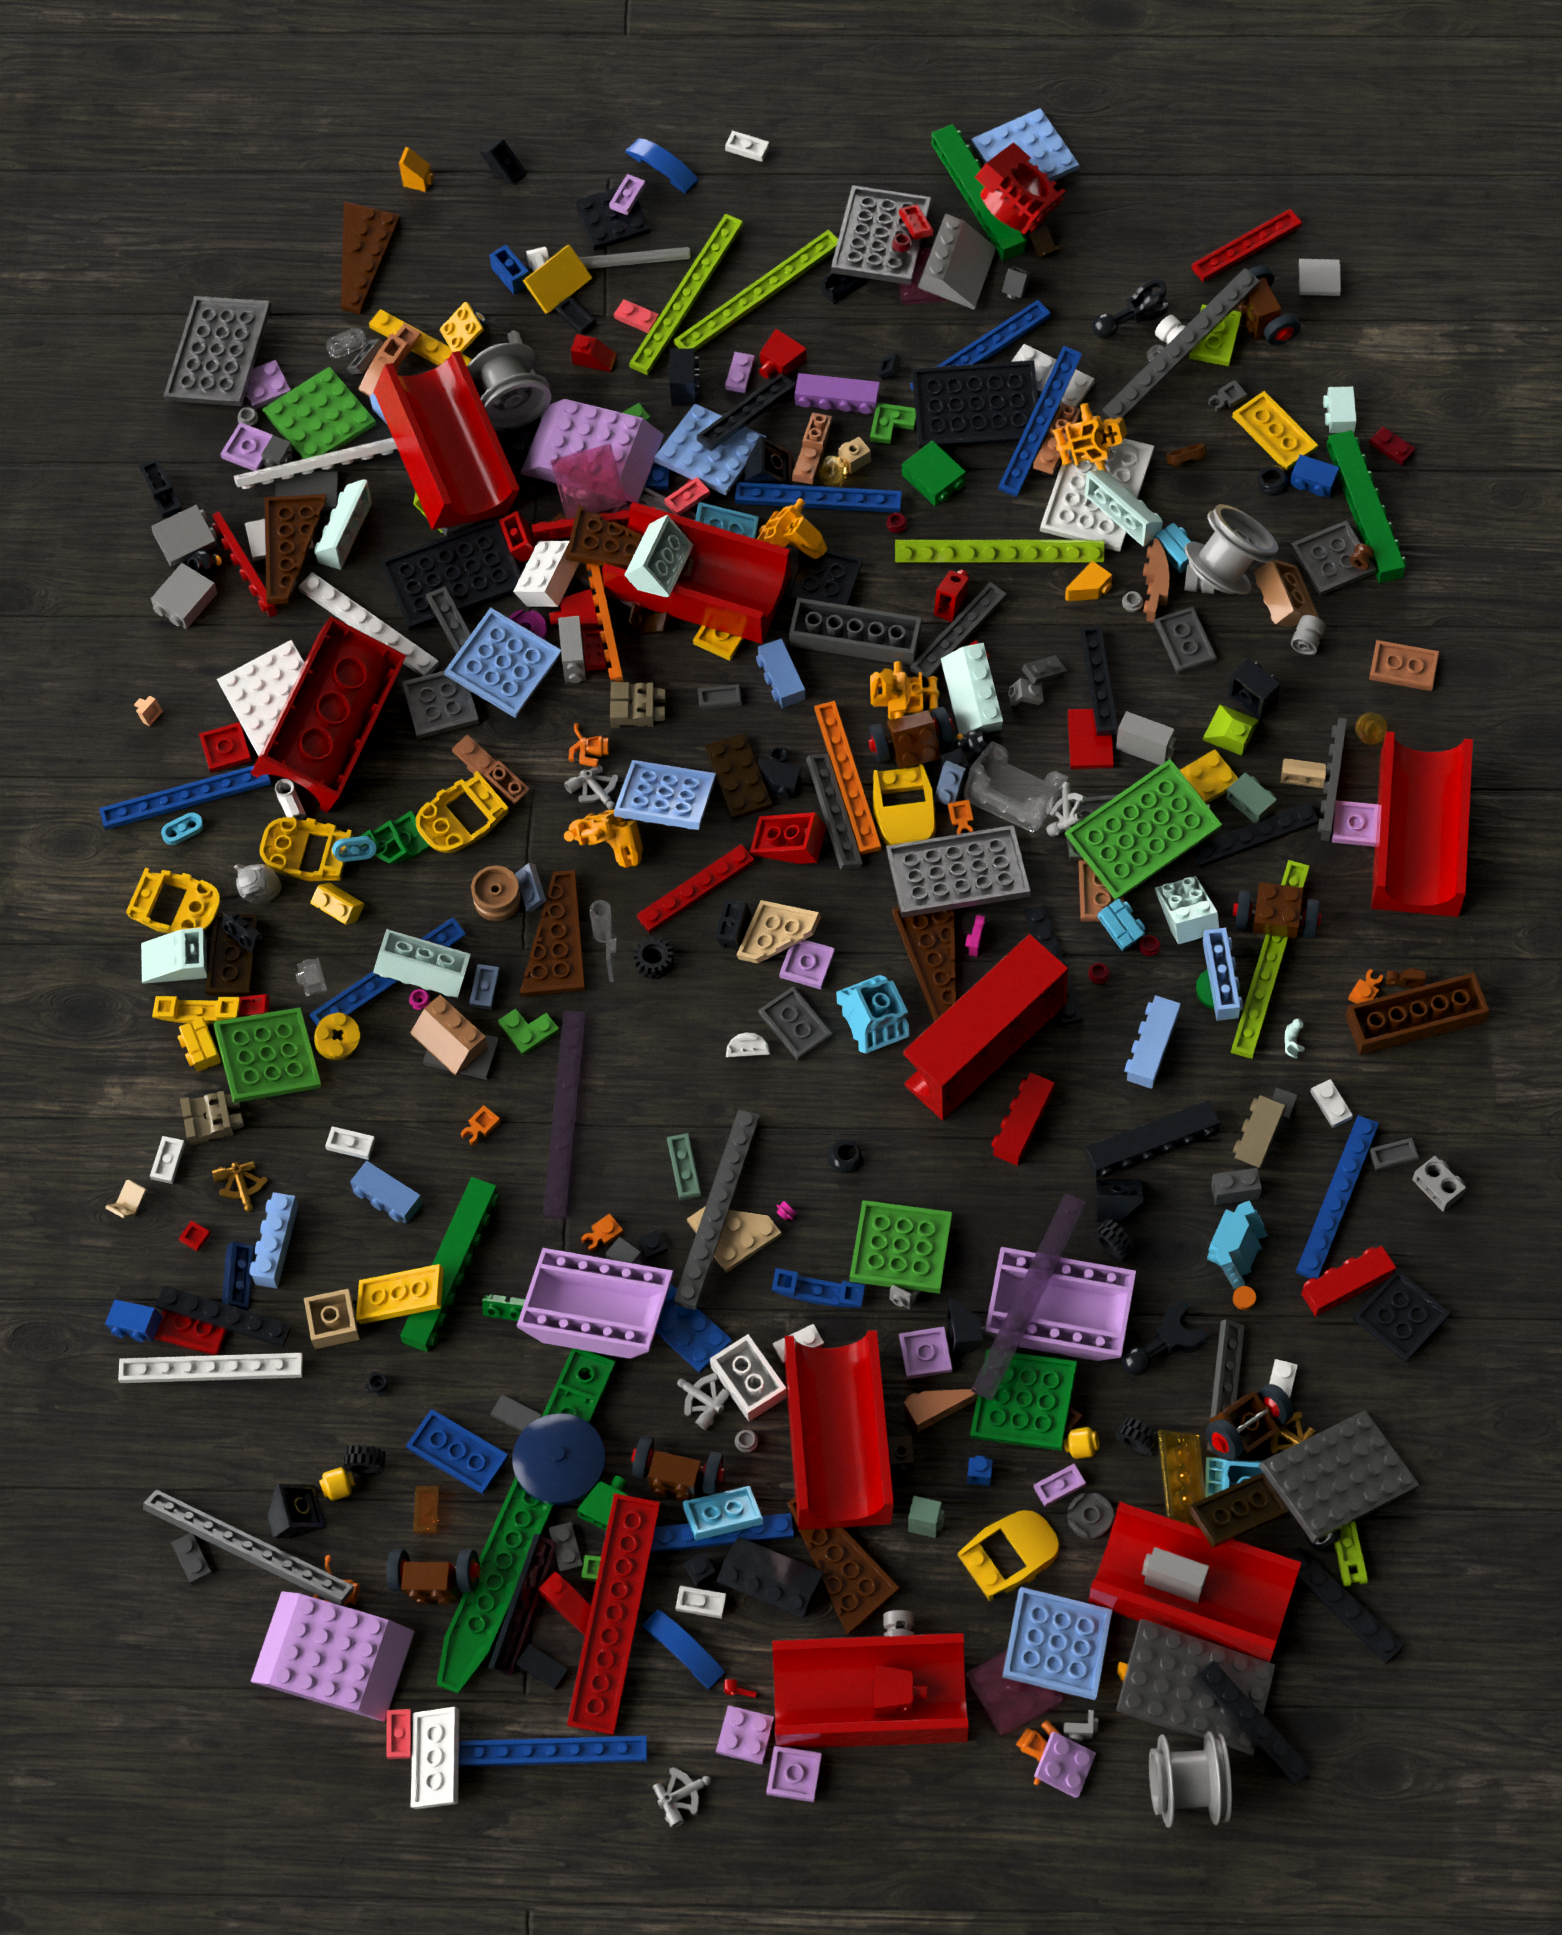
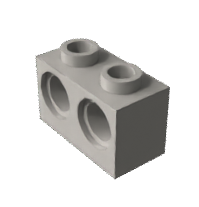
M1433 1156L1418 1168L1412 1179L1443 1212L1464 1195L1466 1189L1463 1180L1459 1176H1454L1449 1170L1448 1165L1436 1156ZM1428 1172H1435L1438 1176L1431 1177ZM1443 1188H1451L1453 1193H1447Z

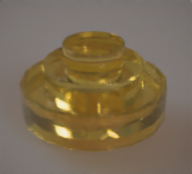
M828 456L822 461L819 468V476L825 485L836 487L843 483L847 476V465L844 459L838 456Z
M1374 712L1363 714L1357 720L1355 726L1357 737L1367 744L1380 742L1385 737L1387 731L1385 719Z

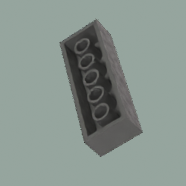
M797 598L789 631V646L890 663L900 661L902 665L911 666L916 658L922 618Z

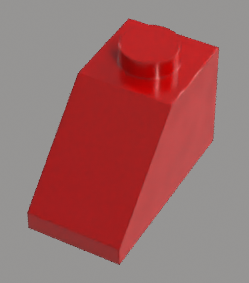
M576 334L571 348L572 364L612 372L617 354L597 338Z

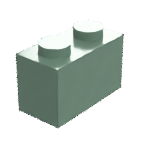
M1246 772L1227 788L1226 799L1254 823L1264 820L1275 810L1277 801L1275 795L1271 791L1265 790L1255 777H1250Z
M914 1496L908 1518V1532L936 1538L937 1531L942 1532L945 1511L941 1510V1502Z

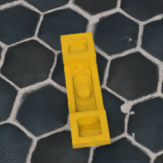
M156 996L152 1016L156 1019L178 1023H192V1021L204 1018L206 1024H214L215 1021L238 1018L241 999L240 997H218V1001L179 1000L177 996Z

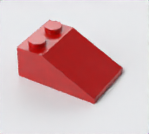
M815 812L759 816L750 854L796 864L817 863L827 826Z

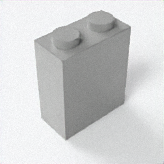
M197 505L151 526L152 533L170 567L188 560L197 550L207 551L216 546L215 539H217V535L212 527L209 528L205 522L208 520L203 509H198Z
M181 563L152 596L151 601L153 610L158 615H164L174 625L187 629L218 593L214 582Z
M579 616L558 618L565 683L586 681Z
M1126 711L1118 728L1116 749L1162 765L1167 759H1171L1174 754L1175 748L1173 747L1176 738L1173 737L1174 728Z
M1154 1547L1152 1555L1147 1553L1141 1575L1145 1576V1585L1198 1603L1209 1566Z

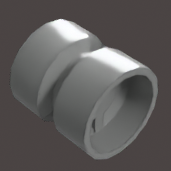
M1187 564L1184 591L1196 592L1198 589H1201L1202 593L1214 594V588L1197 576L1190 565Z
M1312 615L1302 616L1297 625V631L1291 640L1292 648L1304 655H1314L1319 647V640L1325 632V623Z
M894 1610L883 1614L884 1629L887 1630L884 1636L914 1635L911 1631L914 1628V1613L905 1610Z

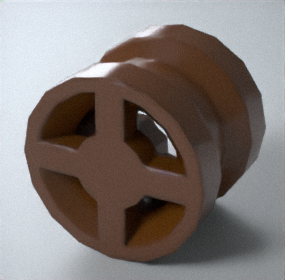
M1357 544L1354 548V554L1349 558V562L1357 569L1366 570L1370 565L1369 560L1374 557L1375 552L1368 545Z

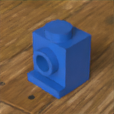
M985 1456L969 1458L967 1484L990 1486L992 1460H988Z

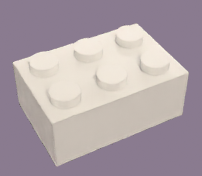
M538 541L513 591L526 606H559L580 563L566 560L569 541Z
M749 1334L710 1358L711 1369L730 1393V1396L748 1422L787 1398L786 1387Z

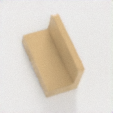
M1285 758L1283 760L1280 783L1323 788L1326 764Z

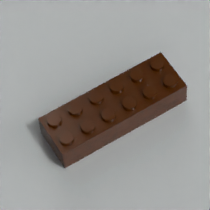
M1470 973L1349 1005L1345 1018L1361 1056L1484 1023L1487 1020L1489 1009L1475 973Z

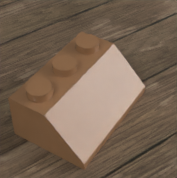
M1274 559L1272 562L1265 563L1254 572L1257 586L1262 591L1263 600L1270 610L1272 621L1276 625L1287 628L1296 626L1304 615H1312L1319 618L1298 566Z
M441 995L424 1008L410 1032L418 1042L455 1076L488 1048L486 1037Z

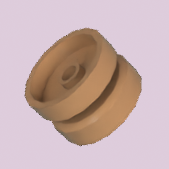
M489 866L479 871L473 878L471 884L475 909L480 916L486 920L497 922L507 920L518 911L521 896L518 879L512 871L502 866Z

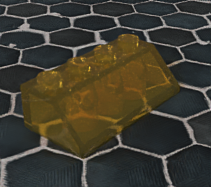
M1159 1430L1158 1438L1167 1518L1199 1528L1188 1510L1190 1504L1206 1498L1199 1435Z

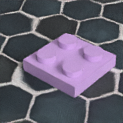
M276 360L253 368L246 394L254 410L274 402L291 391Z
M240 422L221 452V458L253 471L260 470L263 465L261 454L273 435Z
M1335 800L1332 843L1375 847L1378 804Z
M803 940L789 947L779 977L821 990L833 959L835 948L808 940Z
M944 1327L899 1334L907 1379L952 1372Z
M728 1705L716 1753L762 1765L774 1717Z
M1052 1732L1034 1777L1077 1798L1080 1795L1096 1753L1056 1732Z
M774 1746L767 1795L814 1802L822 1753Z

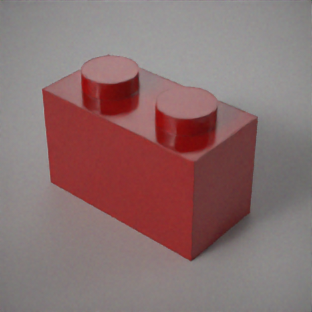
M516 511L499 520L510 553L520 563H523L530 559L536 544L534 543L528 522Z

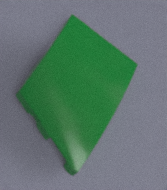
M409 811L394 822L389 820L376 830L371 831L369 829L360 835L370 837L376 844L374 855L390 865L414 858L432 848L419 834L416 827V815L413 811Z

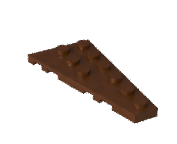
M344 201L341 308L343 311L361 315L401 220L399 214Z
M327 494L264 497L267 604L289 603L327 501Z
M578 505L567 548L566 560L599 566L609 564L627 570L642 540V535L616 522L606 521L601 518V515L585 511L584 507ZM687 558L678 579L690 581L694 559Z
M575 870L553 872L545 906L541 913L540 924L538 925L530 952L528 966L524 973L523 984L520 987V997L585 991Z
M893 908L892 915L932 1019L935 1022L956 1003L954 909L902 918L900 908Z
M794 1497L788 1502V1507L798 1527L796 1499ZM842 1527L799 1530L816 1569L824 1572L822 1582L848 1637L899 1591V1587Z

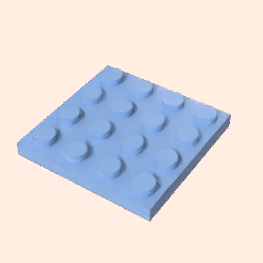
M1041 108L971 139V145L984 164L1014 142L1031 157L1028 161L1034 166L1038 165V169L1043 174L1046 173L1048 175L1047 178L1050 182L1079 170L1078 162Z
M694 404L655 455L654 462L693 480L698 477L705 486L727 495L745 471V462L761 436L766 438V436L744 427L711 452L697 441V434L722 416Z
M490 607L448 665L444 675L516 718L561 655V650Z
M632 760L614 809V816L699 830L715 783L716 773Z
M1020 1587L1002 1677L1095 1700L1099 1687L1112 1609Z

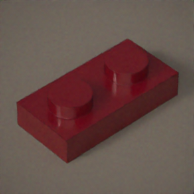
M1383 426L1374 434L1369 442L1370 445L1401 466L1415 453L1413 446Z

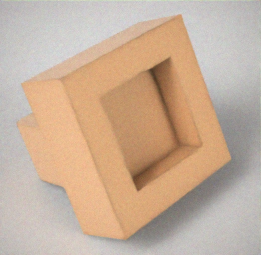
M151 696L146 700L139 698L134 704L138 708L136 712L142 722L149 727L163 712L157 700Z

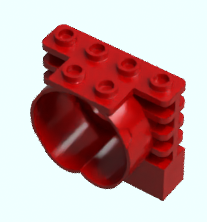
M1013 142L989 160L975 178L985 186L980 192V196L988 210L1002 223L1021 231L1024 235L1028 231L1032 233L1044 222L1045 216L1049 212L1051 213L1065 199L1062 195L1066 191L1062 189L1057 192L1054 189L1057 183L1055 181L1050 182L1047 178L1048 175L1046 173L1043 174L1038 169V165L1034 166L1028 161L1031 157Z

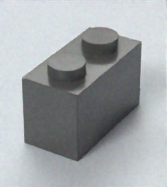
M1257 1168L1217 1173L1212 1176L1211 1187L1215 1205L1260 1198L1262 1188Z

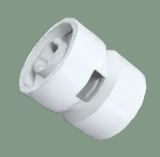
M1169 315L1160 322L1155 335L1168 345L1186 326H1181L1182 323L1176 317Z

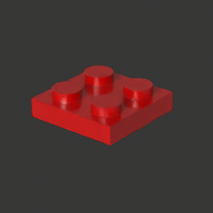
M240 722L199 734L210 773L251 762Z

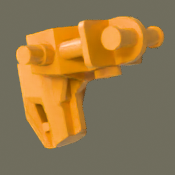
M1088 403L1081 404L1082 422L1075 424L1068 422L1065 426L1068 441L1064 440L1062 428L1053 430L1057 442L1056 450L1060 452L1062 465L1072 462L1068 454V449H1071L1076 466L1083 461L1090 460L1091 463L1095 462L1098 470L1107 472L1105 459L1110 454L1109 447L1121 444L1127 434L1124 419L1120 417L1116 419L1108 418L1102 422L1100 416H1092Z
M798 499L793 506L784 507L780 512L775 511L767 524L759 529L760 535L757 540L784 548L790 544L800 549L812 559L819 558L827 550L821 533L801 514L802 508L805 505V501L802 499Z
M896 661L894 662V671L885 668L881 673L875 672L870 676L871 704L874 707L888 706V718L890 720L908 716V713L923 712V702H929L928 711L932 713L933 709L939 708L938 678L935 676L928 677L929 688H923L922 672H919V677H907L906 673L902 670V662ZM878 688H882V694L878 695Z
M607 810L594 816V813H590L584 819L573 821L569 826V831L564 833L566 841L575 839L579 841L580 845H585L587 842L588 845L602 842L609 843L614 850L616 862L622 867L636 866L641 862L643 846L637 821H625L622 817H615L614 810Z

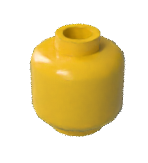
M1089 1427L1070 1430L1068 1438L1064 1439L1065 1451L1070 1452L1074 1459L1093 1457L1096 1450H1099L1100 1447L1097 1432H1093Z
M342 1467L323 1473L322 1479L319 1480L324 1497H328L331 1501L351 1495V1487L355 1486L351 1472L346 1473Z

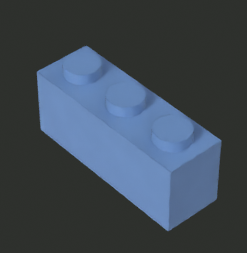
M782 639L759 646L756 660L759 667H763L765 670L764 678L767 685L771 684L773 688L771 692L775 702L779 701L781 708L804 701L805 688Z
M368 1161L363 1164L350 1181L353 1193L361 1199L367 1198L371 1201V1205L380 1211L384 1209L396 1222L401 1220L407 1224L423 1204L418 1193Z

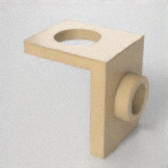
M126 1180L117 1202L107 1205L106 1209L122 1218L134 1217L147 1189L131 1180Z

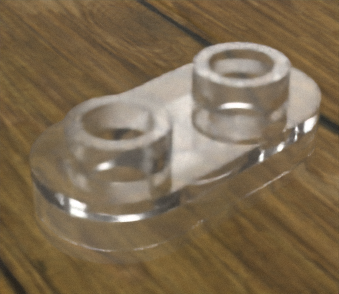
M353 328L331 337L326 344L329 355L341 357L362 348L366 343L365 334L361 329Z

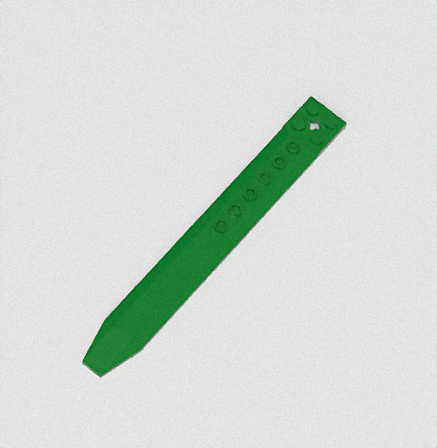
M572 1348L542 1417L551 1414H570L590 1423L616 1362L589 1351ZM586 1370L590 1371L591 1378L582 1380L580 1373H585ZM516 1476L479 1558L480 1577L478 1587L474 1592H464L444 1638L437 1686L457 1694L462 1691L489 1655L510 1606L534 1534H542L554 1506L542 1503L528 1495L518 1483Z

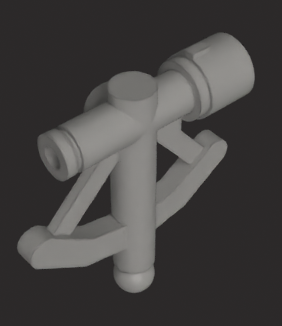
M600 764L597 768L583 769L580 772V776L571 777L564 783L566 790L570 794L582 786L583 794L579 796L580 803H594L601 800L608 809L611 810L615 807V803L608 795L614 790L618 776H598L603 771ZM596 780L609 782V785L603 790ZM587 785L595 792L594 795H587Z
M1068 782L1062 784V798L1056 802L1050 811L1051 816L1059 818V821L1047 826V833L1051 837L1061 834L1064 830H1069L1083 820L1081 813H1075L1080 803L1085 802L1086 797L1077 793H1071V786ZM1077 800L1071 810V801ZM1062 807H1063V815L1059 812Z
M715 1373L699 1379L694 1385L686 1382L683 1378L677 1382L679 1387L688 1392L685 1399V1415L691 1416L692 1412L703 1411L695 1423L704 1430H707L713 1424L714 1415L722 1412L724 1408L722 1404L730 1395L728 1391L722 1389L717 1396L715 1381L718 1379V1376ZM709 1383L712 1398L700 1390ZM694 1398L704 1403L705 1406L692 1407Z
M672 1767L669 1770L672 1776L667 1791H665L661 1782L653 1786L659 1798L657 1802L661 1809L664 1808L666 1812L665 1820L671 1828H676L684 1822L679 1810H677L678 1808L690 1810L692 1815L697 1814L699 1803L697 1791L711 1783L709 1776H704L702 1779L693 1782L687 1774ZM676 1778L686 1785L671 1793ZM691 1795V1805L676 1802Z

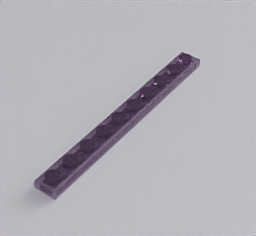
M564 1011L543 1210V1217L549 1219H566L586 1012Z
M1064 1194L976 1378L972 1392L993 1401L1086 1205L1085 1201L1069 1194Z

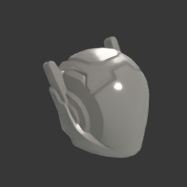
M237 864L234 866L238 871L236 886L243 899L252 904H268L280 893L282 889L281 881L270 867L264 864L249 866Z

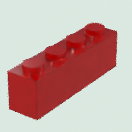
M1031 1072L1027 1079L1023 1078L1019 1086V1091L1021 1092L1018 1098L1014 1097L1011 1102L1010 1109L1012 1111L1009 1116L1005 1115L1000 1126L1003 1129L1000 1135L996 1134L991 1146L994 1147L993 1156L1014 1165H1019L1051 1099L1055 1082Z
M1383 1246L1376 1249L1371 1247L1359 1258L1355 1259V1257L1346 1260L1343 1266L1327 1270L1324 1276L1318 1279L1315 1277L1309 1279L1304 1283L1301 1295L1316 1317L1389 1279L1395 1272L1396 1267Z

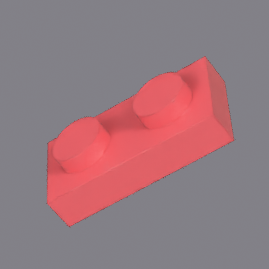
M624 299L614 313V319L646 333L650 332L659 318V314Z
M696 477L665 498L664 503L675 515L680 516L708 497L710 490Z
M411 1709L387 1710V1759L411 1758Z

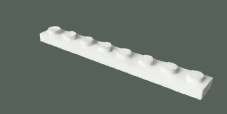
M389 438L234 476L235 484L238 487H242V489L254 487V483L262 482V484L274 482V479L279 477L289 479L294 477V474L300 472L302 474H310L316 468L321 467L322 470L334 467L333 464L342 463V465L353 463V459L357 458L367 460L373 458V455L378 453L388 455L398 448L394 439Z
M313 572L299 585V590L349 626L407 655L403 664L420 676L430 675L439 666V661Z
M302 1353L121 1358L119 1359L118 1380L120 1383L302 1378L303 1355Z

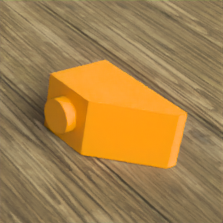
M405 147L399 161L403 187L426 192L428 185L432 184L434 178L431 166L412 149Z
M1091 561L1066 588L1065 599L1067 601L1098 599L1102 594H1107L1111 589L1112 574L1094 561Z

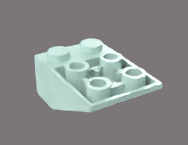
M1196 876L1155 887L1171 933L1178 944L1203 938L1204 930L1219 928L1217 910Z
M203 928L181 929L141 943L142 984L207 978V938Z

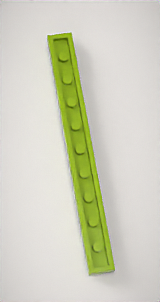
M727 214L723 216L629 363L630 368L646 375L649 374L743 227L742 220Z
M827 230L674 339V344L679 349L694 348L695 351L835 252L838 238Z
M895 540V562H1104V540Z
M1288 860L1281 885L1303 888L1309 865ZM1267 934L1265 936L1231 1049L1233 1054L1253 1058L1288 937Z

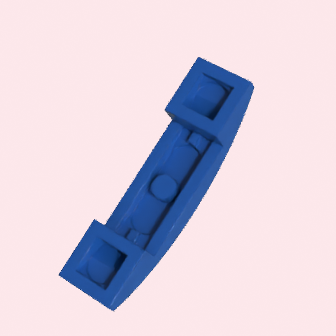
M638 138L626 150V153L638 162L645 161L670 178V183L685 194L698 182V178L687 166L670 152L653 142Z
M776 1268L771 1291L814 1304L861 1308L865 1285L843 1281L840 1284L798 1276V1272Z
M659 1609L641 1625L657 1642L660 1641L708 1690L725 1674V1671L686 1631Z

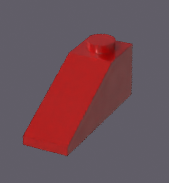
M555 1571L539 1588L541 1597L585 1636L591 1606Z

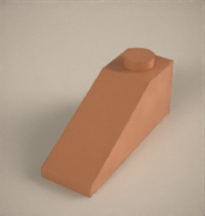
M976 1389L923 1391L920 1394L913 1393L905 1399L904 1411L918 1433L977 1401L978 1392Z

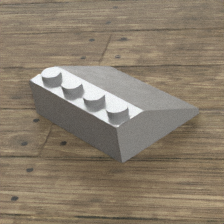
M945 214L918 288L975 309L996 247L965 221Z

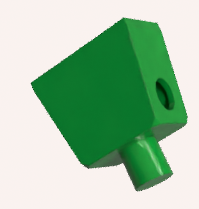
M615 1476L610 1486L603 1482H598L577 1509L578 1517L603 1530H607L614 1493L629 1496L623 1492L627 1481L619 1476Z

